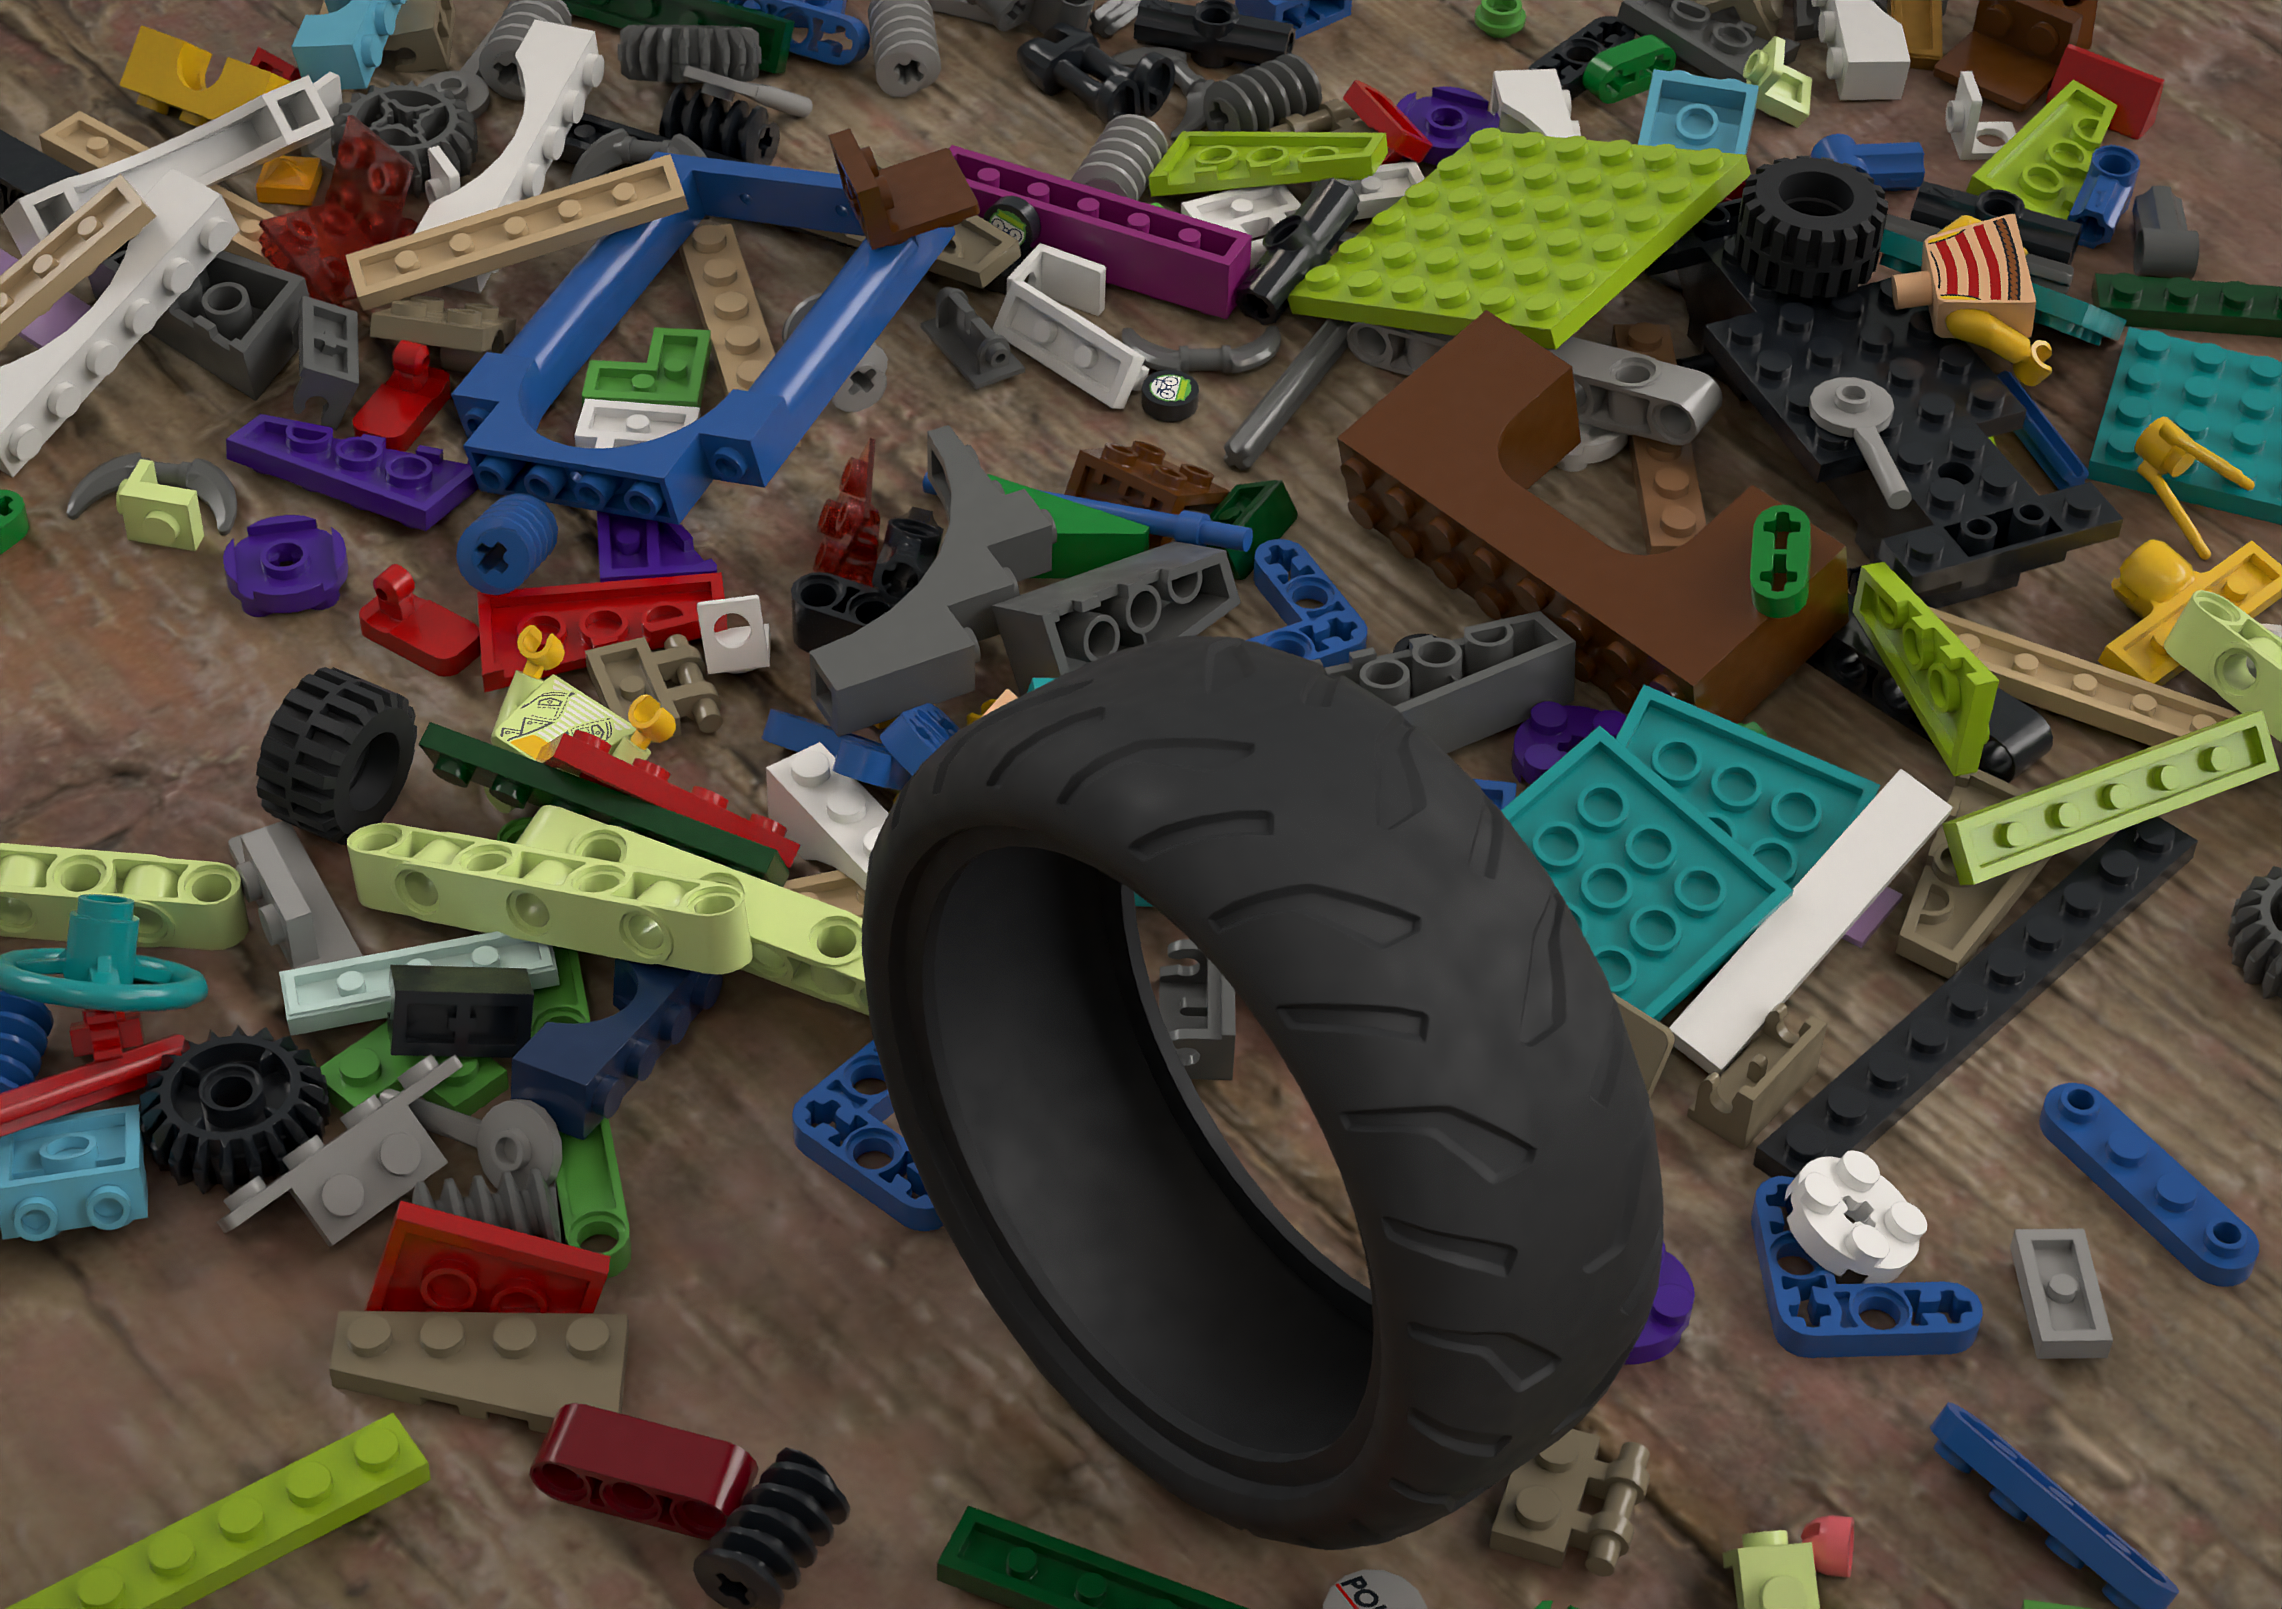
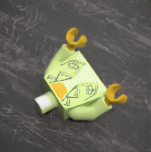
M529 625L520 633L517 641L518 649L527 659L523 672L516 670L491 735L492 745L536 761L544 745L563 733L573 737L575 730H581L608 742L612 746L608 754L632 765L635 758L648 759L651 751L647 747L651 741L661 743L673 736L676 730L673 715L665 708H660V703L648 694L639 696L631 704L628 712L629 723L554 674L545 681L542 680L541 676L544 670H551L562 662L565 653L563 645L551 633L545 647L541 651L536 652L542 641V632L536 626ZM484 786L488 800L498 811L509 813L515 809V807L509 806L493 797L489 793L490 788Z

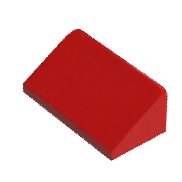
M2069 44L2066 47L2048 91L2046 105L2072 80H2075L2118 105L2108 126L2109 130L2132 139H2141L2155 123L2165 80L2075 45Z

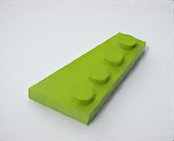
M2072 80L1972 175L1965 192L1979 196L1987 190L1998 189L2008 191L2022 199L2025 209L2067 220L2087 176L2092 154L2100 147L2118 105L2079 82Z
M1182 131L1148 176L1151 197L1314 182L1328 178L1347 181L1362 180L1373 176L1388 154L1386 133Z
M1885 562L1861 566L1853 606L1854 615L1953 776L1976 773L1983 746L1989 740V721L1999 679Z

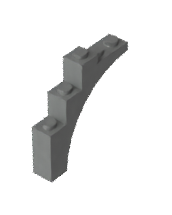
M949 425L927 431L928 479L944 505L949 525L938 556L919 584L890 611L853 634L810 651L811 698L838 737L896 718L902 712L926 703L934 705L975 691V663L980 662L981 658L978 642L1000 635L991 605L1019 596L1017 582L1052 571V544L1057 542V529L1049 511L1040 509L1025 489L1005 494L1001 484L997 480L991 481L981 468L977 454L972 446L964 445Z

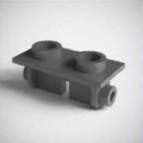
M945 287L937 293L935 297L936 318L921 322V328L975 390L1025 372V367L1010 352L1009 342L1002 335H997L975 313V310L968 303L967 295L961 289Z

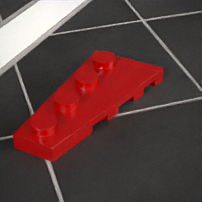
M722 572L521 588L501 595L477 592L484 693L510 687L516 670L523 672L527 659L520 653L517 641L520 633L529 625L536 626L542 632V641L536 652L541 651L545 647L551 633L561 641L565 652L562 662L551 670H544L541 678L586 667L585 651L645 637L650 650L664 647L666 639L675 634L684 635L687 641L702 638L697 604L704 601L725 599ZM727 614L721 616L714 625L715 633L727 630Z
M575 730L573 737L563 733L544 745L536 758L537 762L556 769L560 768L583 779L773 848L778 851L787 869L791 868L800 848V844L785 838L787 828L782 824L758 814H752L750 819L747 820L726 810L729 801L711 790L693 786L690 793L668 782L671 774L652 762L635 758L631 765L608 754L612 747L608 742L588 732Z

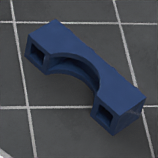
M615 958L613 1006L619 1009L620 1012L605 1019L587 1023L547 1022L512 1058L511 1100L523 1099L533 1101L548 1112L556 1123L559 1132L584 1141L604 1118L609 1119L616 1113L622 1098L638 1080L644 1081L649 1077L656 1060L671 1044L677 1045L683 1039L689 1024L703 1009L708 1010L714 1005L721 991L722 974H706L665 965L644 964Z

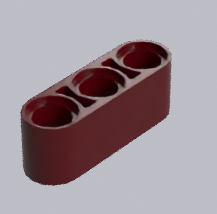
M571 1403L562 1406L558 1410L530 1467L529 1476L532 1483L541 1492L560 1502L710 1541L715 1533L725 1527L728 1516L739 1506H742L744 1496L752 1488L759 1468L755 1459L747 1451L730 1442L590 1405Z

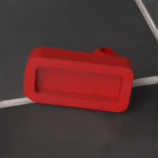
M1354 80L1342 98L1369 128L1379 133H1386L1388 154L1381 165L1398 163L1403 156L1421 163L1433 144L1387 96L1359 80Z
M401 340L392 353L395 369L389 380L379 386L354 416L353 429L355 437H362L363 434L386 438V448L406 452L450 399L451 386L450 377L446 371L429 367L430 355L426 345Z
M392 564L374 578L373 587L377 596L359 610L361 633L364 637L442 677H449L460 673L480 656L479 627L445 607L413 594L415 583L411 574L405 568L398 564Z

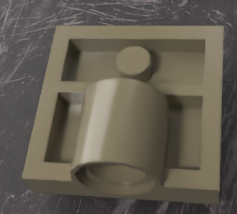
M414 295L410 296V301H392V308L372 313L370 337L397 341L408 340L419 344L440 346V361L443 370L469 374L486 352L501 354L505 350V345L515 338L516 318L498 316L499 307L494 305L466 303L464 309L444 308V299Z

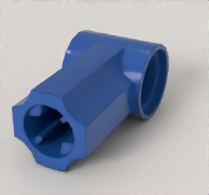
M1833 134L1821 139L1811 152V158H1831L1835 162L1841 164L1848 163L1855 166L1856 171L1870 175L1874 179V184L1881 186L1884 191L1917 190L1918 187H1921L1924 180V151L1920 142L1856 144L1854 139L1848 135Z
M2107 145L2096 149L2092 154L2087 176L2067 218L2069 221L2082 224L2078 245L2094 249L2099 244L2110 243L2122 214L2129 208L2140 168V160L2131 150L2122 146Z

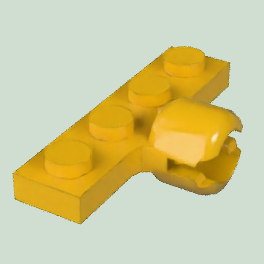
M2159 540L2145 542L2125 559L2119 568L2121 577L2114 578L2111 583L2115 597L2142 620L2106 645L2098 662L2109 669L2163 686L2186 669L2167 653L2164 648V642L2193 593L2201 590L2213 592L2232 602L2250 617L2255 618L2282 598V565L2251 540L2210 571L2199 573L2194 571L2191 564L2165 542Z

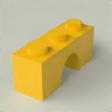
M141 25L119 86L139 94L136 104L166 116L170 106L182 110L179 117L180 121L199 127L267 92L289 84L291 81L266 70L227 57L218 80L212 86L206 88L205 75L212 53L184 40Z

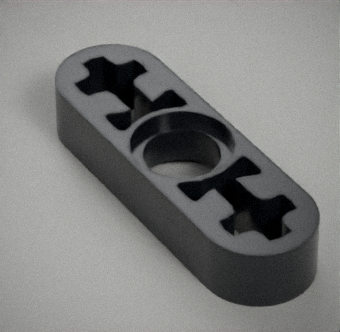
M1616 16L1599 17L1535 61L1528 70L1556 69L1558 78H1560L1562 90H1569L1572 101L1587 90L1583 85V75L1589 62L1597 54L1607 49L1634 40L1636 30L1617 19ZM1575 60L1586 61L1587 63L1576 62Z

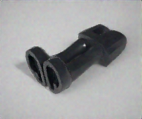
M1061 22L1049 28L1044 38H1033L1025 42L1017 50V60L1022 71L1041 90L1051 97L1062 90H1069L1093 109L1106 125L1121 115L1133 114L1140 116L1141 113L1146 117H1152L1160 110L1174 85L1175 65L1170 58L1157 52H1150L1142 57L1134 69L1115 61L1102 51L1100 44L1093 34Z

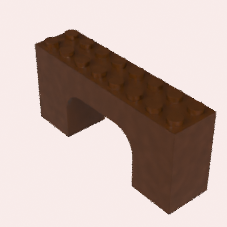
M1487 310L1337 437L1342 462L1340 470L1345 479L1349 498L1347 506L1350 514L1359 525L1368 530L1376 529L1391 540L1400 554L1408 559L1417 558L1431 568L1436 577L1446 587L1453 590L1459 588L1476 600L1478 606L1487 616L1494 620L1537 611L1542 612L1576 641L1575 678L1584 683L1592 682L1606 692L1612 702L1626 714H1629L1643 685H1646L1738 724L1830 640L1834 633L1849 622L1846 546L1812 523H1810L1811 561L1809 593L1806 605L1798 613L1785 618L1767 617L1755 608L1752 603L1750 586L1753 526L1756 518L1762 511L1772 506L1783 504L1754 485L1746 489L1688 542L1673 550L1652 555L1625 553L1608 546L1527 491L1581 443L1573 369L1570 364ZM1778 532L1775 540L1776 549H1787V539L1790 532ZM1775 573L1772 591H1784V586L1787 583L1786 573Z

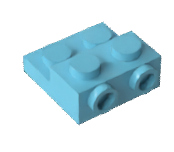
M1654 69L1638 145L1656 146L1672 144L1676 148L1691 150L1716 148L1721 150L1722 153L1746 155L1759 86L1745 84L1740 80L1732 78L1720 80L1695 76L1681 70L1669 72Z
M139 1104L64 1115L1 1137L0 1228L3 1240L22 1237L29 1241H41L56 1236L63 1230L95 1226L102 1230H113L126 1226L133 1220L148 1218V1182L144 1164V1142L140 1129L142 1122Z

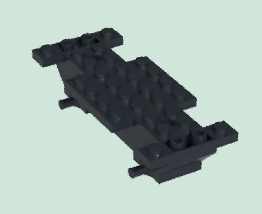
M1742 198L1719 203L1644 270L1648 277L1673 270L1678 271L1690 318L1687 337L1700 351V354L1676 359V364L1715 377L1726 384L1741 402L1749 400L1817 483L1825 482L1857 521L1858 527L1855 542L1869 558V564L1885 562L1928 607L1938 609L2017 587L2020 573L2065 561L2067 551L2119 537L2123 517L2091 482L2041 496L2027 483L1988 438L2022 429L2027 412L2026 408L1966 341L1957 338H1941L1934 333L1928 306L1896 310L1892 295V277L1858 286L1857 290L1848 294L1838 292L1837 297L1830 298L1822 296L1803 298L1793 293L1786 295L1775 291L1776 288L1772 286H1763L1755 281L1756 275L1746 274L1741 268V261L1736 259L1734 252ZM1839 377H1855L1877 384L1884 388L1892 397L1894 404L1893 418L1889 426L1881 431L1879 435L1911 494V501L1904 508L1892 509L1889 507L1853 437H1844L1830 433L1818 426L1811 418L1809 410L1810 397L1814 388L1824 381ZM1861 566L1847 568L1848 589L1851 594L1857 591Z

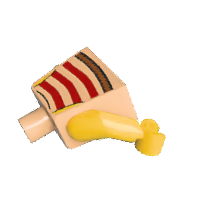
M2015 214L2004 215L1986 221H1981L1969 215H1963L1937 234L1931 235L1924 240L1920 272L1892 275V295L1896 310L1928 306L1934 333L1939 337L1957 338L1993 351L2013 363L2012 367L2016 377L2027 386L2040 384L2052 373L2051 366L2044 364L2052 356L2050 344L2046 341L2038 340L2030 345V340L2028 339L2032 337L2036 299L2026 262L2028 251L2023 248Z

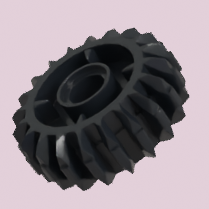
M239 1025L232 1036L218 1037L210 1029L207 1041L201 1044L184 1039L181 1056L162 1055L160 1071L147 1074L146 1092L140 1095L141 1103L139 1104L142 1122L140 1129L144 1145L148 1146L149 1152L152 1153L153 1160L158 1164L160 1171H170L179 1186L194 1180L195 1185L199 1187L203 1195L217 1184L223 1185V1188L231 1195L235 1192L238 1185L247 1184L257 1176H260L263 1182L265 1178L270 1176L279 1178L289 1171L282 1158L315 1135H318L323 1142L325 1126L329 1125L328 1117L331 1115L327 1081L325 1075L321 1073V1068L316 1066V1061L311 1056L309 1049L298 1050V1046L294 1044L291 1035L274 1041V1037L271 1036L267 1027L261 1029L254 1036H247Z

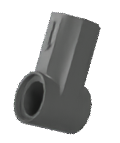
M2152 186L2146 193L2135 197L2132 209L2137 235L2133 255L2134 273L2136 276L2184 277L2192 280L2197 270L2199 258L2198 232L2188 230L2182 199L2172 193L2171 187Z

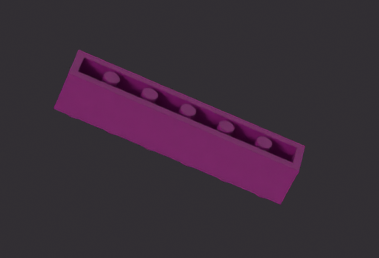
M950 146L949 149L978 201L980 213L977 216L983 219L985 212L999 198L1004 196L1020 197L1033 206L1041 222L1040 235L1030 246L1033 247V250L1039 243L1104 265L1106 267V284H1113L1149 295L1154 299L1165 300L1198 310L1206 315L1227 319L1237 306L1235 303L1238 299L1237 289L1250 273L1252 235L958 146Z

